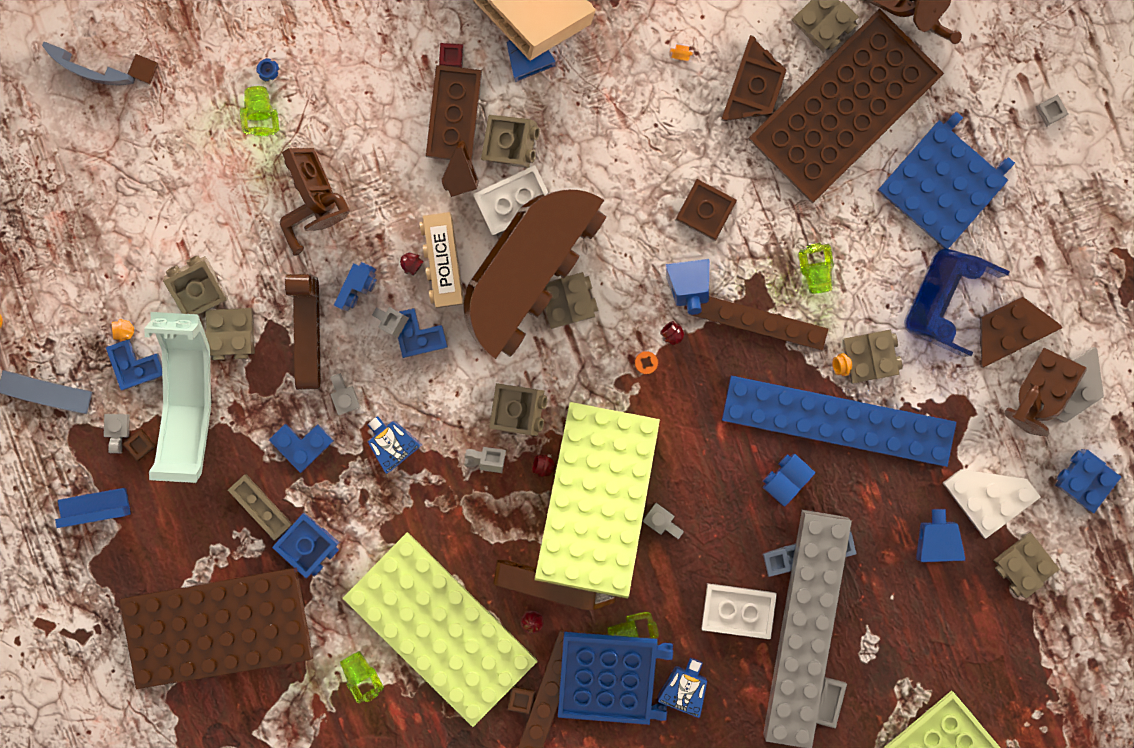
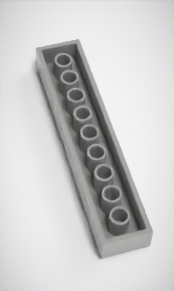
M802 510L763 732L766 742L802 748H812L852 522L848 517Z

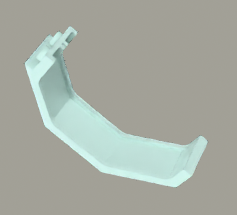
M150 312L151 321L144 328L145 337L150 338L155 333L162 350L163 412L155 463L149 471V480L196 483L202 474L211 413L210 346L197 314Z

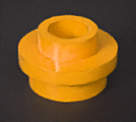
M676 44L675 49L670 48V52H672L671 58L689 61L690 55L693 56V52L689 51V46Z
M844 353L838 354L837 357L833 358L832 366L835 374L848 376L850 370H852V361Z

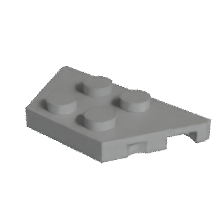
M1092 347L1073 360L1087 367V371L1063 412L1056 417V419L1063 423L1068 422L1104 397L1098 350L1096 347Z

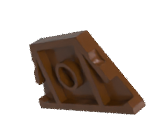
M752 35L748 39L721 118L722 121L771 115L787 69L780 62H777L773 55L767 49L765 50Z
M1020 297L980 317V366L984 368L1063 327L1029 300Z

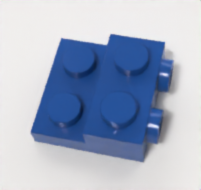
M363 262L360 265L353 263L334 306L345 311H349L350 308L354 309L359 299V296L356 295L359 291L367 295L368 291L372 292L377 282V279H375L377 269Z
M1081 449V451H1076L1071 457L1070 461L1072 463L1069 467L1063 469L1058 474V481L1055 486L1089 512L1095 513L1121 476L1105 465L1104 461L1088 449Z
M303 513L272 548L294 568L297 567L299 573L308 578L311 574L315 577L324 566L321 563L326 557L329 560L332 559L339 551L336 546L340 542L326 529L321 528L306 513Z

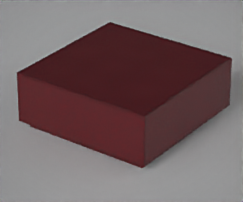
M440 43L439 65L462 68L463 44Z

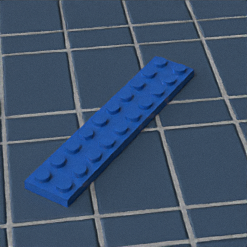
M730 376L722 421L948 467L956 422L736 376Z

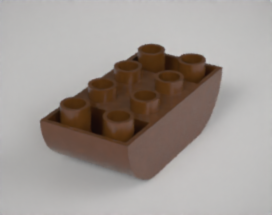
M560 190L549 192L547 195L536 196L518 210L468 283L464 296L463 310L468 330L475 341L493 358L496 359L501 351L511 357L518 349L526 335L518 326L526 314L529 313L536 318L539 317L553 296L552 293L544 289L552 276H560L564 279L579 259L580 255L571 250L578 238L585 239L587 237L592 239L604 223L607 216L598 210L604 199L582 190Z

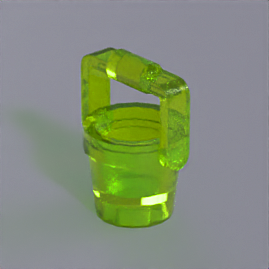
M252 86L244 90V108H240L242 131L245 134L269 136L275 135L279 131L278 113L271 106L268 90L264 86ZM272 118L273 128L248 127L247 120L264 121Z
M815 243L799 251L801 272L806 278L809 293L817 294L832 291V269L834 263L830 244ZM823 250L825 262L808 264L807 253L813 254Z
M650 612L626 616L625 622L608 627V635L639 638L635 620L648 618L647 626L650 638L657 639L659 633L657 624L653 622Z
M360 651L340 661L347 680V686L357 703L373 700L384 689L375 669L369 665ZM370 678L375 689H371L362 696L357 684Z

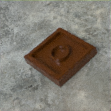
M696 179L675 220L716 241L737 199Z

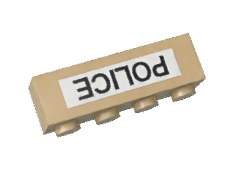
M451 212L424 215L423 222H420V231L422 236H426L423 253L424 258H429L430 267H426L427 280L432 281L433 290H429L431 304L435 303L436 308L463 305L464 299Z

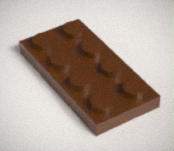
M436 65L426 157L450 160L459 141L464 140L472 161L482 70Z

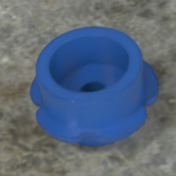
M266 58L257 65L256 71L263 81L274 80L278 76L279 66L275 61Z

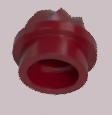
M409 252L402 255L400 265L404 273H410L413 276L417 273L424 262L419 258V254Z
M674 321L667 323L660 331L663 340L672 345L680 343L684 337L682 326Z
M545 454L542 456L537 455L533 462L532 472L538 474V477L550 476L555 470L554 461Z
M528 611L522 616L521 626L525 632L535 634L543 628L544 619L539 612Z

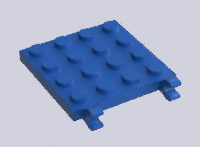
M957 112L953 113L945 124L938 120L877 190L945 250L951 247L1008 182L1004 175L1015 164L1008 157L995 169L951 131L963 118Z
M564 632L558 717L650 725V719L665 721L667 718V705L658 703L651 706L656 658L672 660L673 644L662 643L657 645V639Z

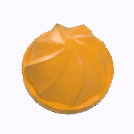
M119 319L117 322H112L113 340H120L122 342L132 337L134 327L129 321Z

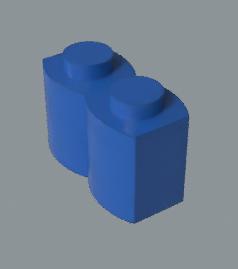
M796 454L784 456L778 463L781 466L776 473L771 471L763 480L765 485L762 488L784 507L816 473Z

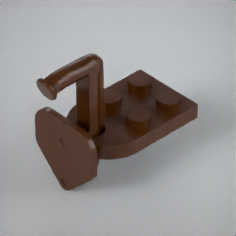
M865 0L895 16H913V22L918 30L922 32L930 30L932 33L949 40L952 44H958L961 41L962 34L960 31L948 29L939 22L940 17L949 8L951 0Z
M288 148L282 152L285 165L293 177L294 186L305 203L280 219V227L293 252V256L299 255L304 250V246L299 244L295 236L293 227L315 215L316 220L307 224L304 227L305 231L323 230L344 220L350 212L343 196L333 193L314 148ZM336 204L339 211L330 214L329 211H331Z
M1043 348L1019 390L1020 406L1017 410L1006 408V417L1028 434L1048 437L1050 434L1049 428L1039 421L1054 419L1063 412L1086 373L1087 367Z

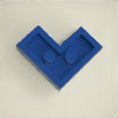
M415 308L399 311L401 314L409 317L398 337L402 358L448 348L443 325L420 330Z
M124 340L106 347L121 390H126L162 377V361L159 353L137 360L130 340Z
M284 424L269 439L300 473L334 442L333 438L319 424L303 439L287 424Z

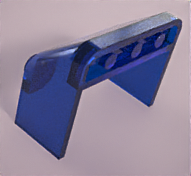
M951 249L937 251L931 260L904 320L906 330L959 356H972V351L952 343L956 335V327L951 321L943 318L962 276L968 279H977L986 272L1001 278L1008 276L1010 271L974 255Z

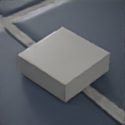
M1058 95L1036 106L1046 127L1069 115Z

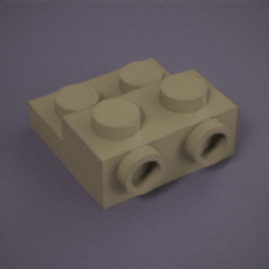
M811 0L792 18V21L824 53L828 48L832 51L841 42L839 37L844 32L849 34L858 25L855 21L859 16L844 1Z
M489 115L481 160L529 168L530 163H533L536 157V152L533 149L534 140H538L540 135L537 123L531 119Z
M199 255L193 256L186 261L187 265L181 268L176 265L166 271L167 275L164 276L163 282L182 314L198 315L227 300V296L219 284L206 256L202 258Z
M583 272L566 276L564 279L550 281L544 288L553 294L545 308L551 329L594 318V312L598 311L595 298L590 299L588 290L592 289L589 276L584 277Z
M253 308L206 310L205 335L210 346L211 360H225V355H234V359H248V354H255Z
M891 329L843 339L845 354L852 361V370H850L851 384L900 375L899 370L903 369L900 356H896L894 348L898 347V339L895 333H891Z
M496 383L489 429L538 436V432H541L544 427L541 412L547 406V396L544 395L545 391Z
M1030 532L993 560L997 565L995 569L1003 579L1007 577L1011 585L1009 587L1017 597L1021 595L1026 599L1044 585V581L1060 570Z

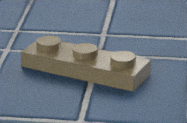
M244 474L228 489L233 497L274 541L293 525L247 474Z

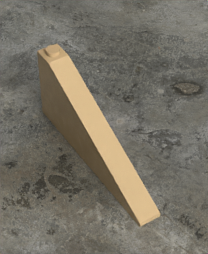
M473 0L530 61L591 25L596 11L587 0Z

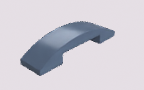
M47 42L42 44L46 52L56 62L86 80L105 85L134 84L135 79L128 74L107 67L105 75L70 62L72 54L65 49Z
M6 370L2 371L0 379L1 394L84 414L88 412L92 391L64 386Z
M851 532L849 534L846 557L856 554ZM796 544L763 554L768 577L792 570Z

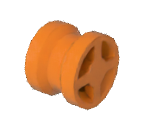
M649 351L639 353L634 361L636 369L642 374H650L658 366L656 355Z

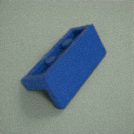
M126 488L59 499L58 505L61 518L55 519L56 528L130 515Z

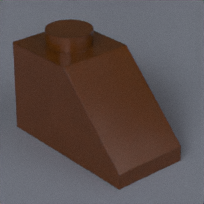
M464 140L459 141L442 178L445 191H449L451 197L476 190L479 184Z

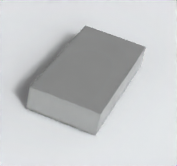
M824 677L817 724L836 728L847 686L846 682Z

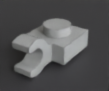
M376 307L372 316L381 320L379 328L397 338L409 317L391 307L388 308L387 312Z
M341 373L331 376V381L337 392L330 395L338 416L360 408L361 406L353 386L346 388Z
M104 414V437H111L108 448L109 453H122V437H129V414Z
M483 447L482 452L473 449H466L464 466L475 467L480 465L479 470L502 473L506 450Z
M657 503L654 504L643 520L645 524L661 535L664 530H667L679 539L684 532L671 522L675 516Z

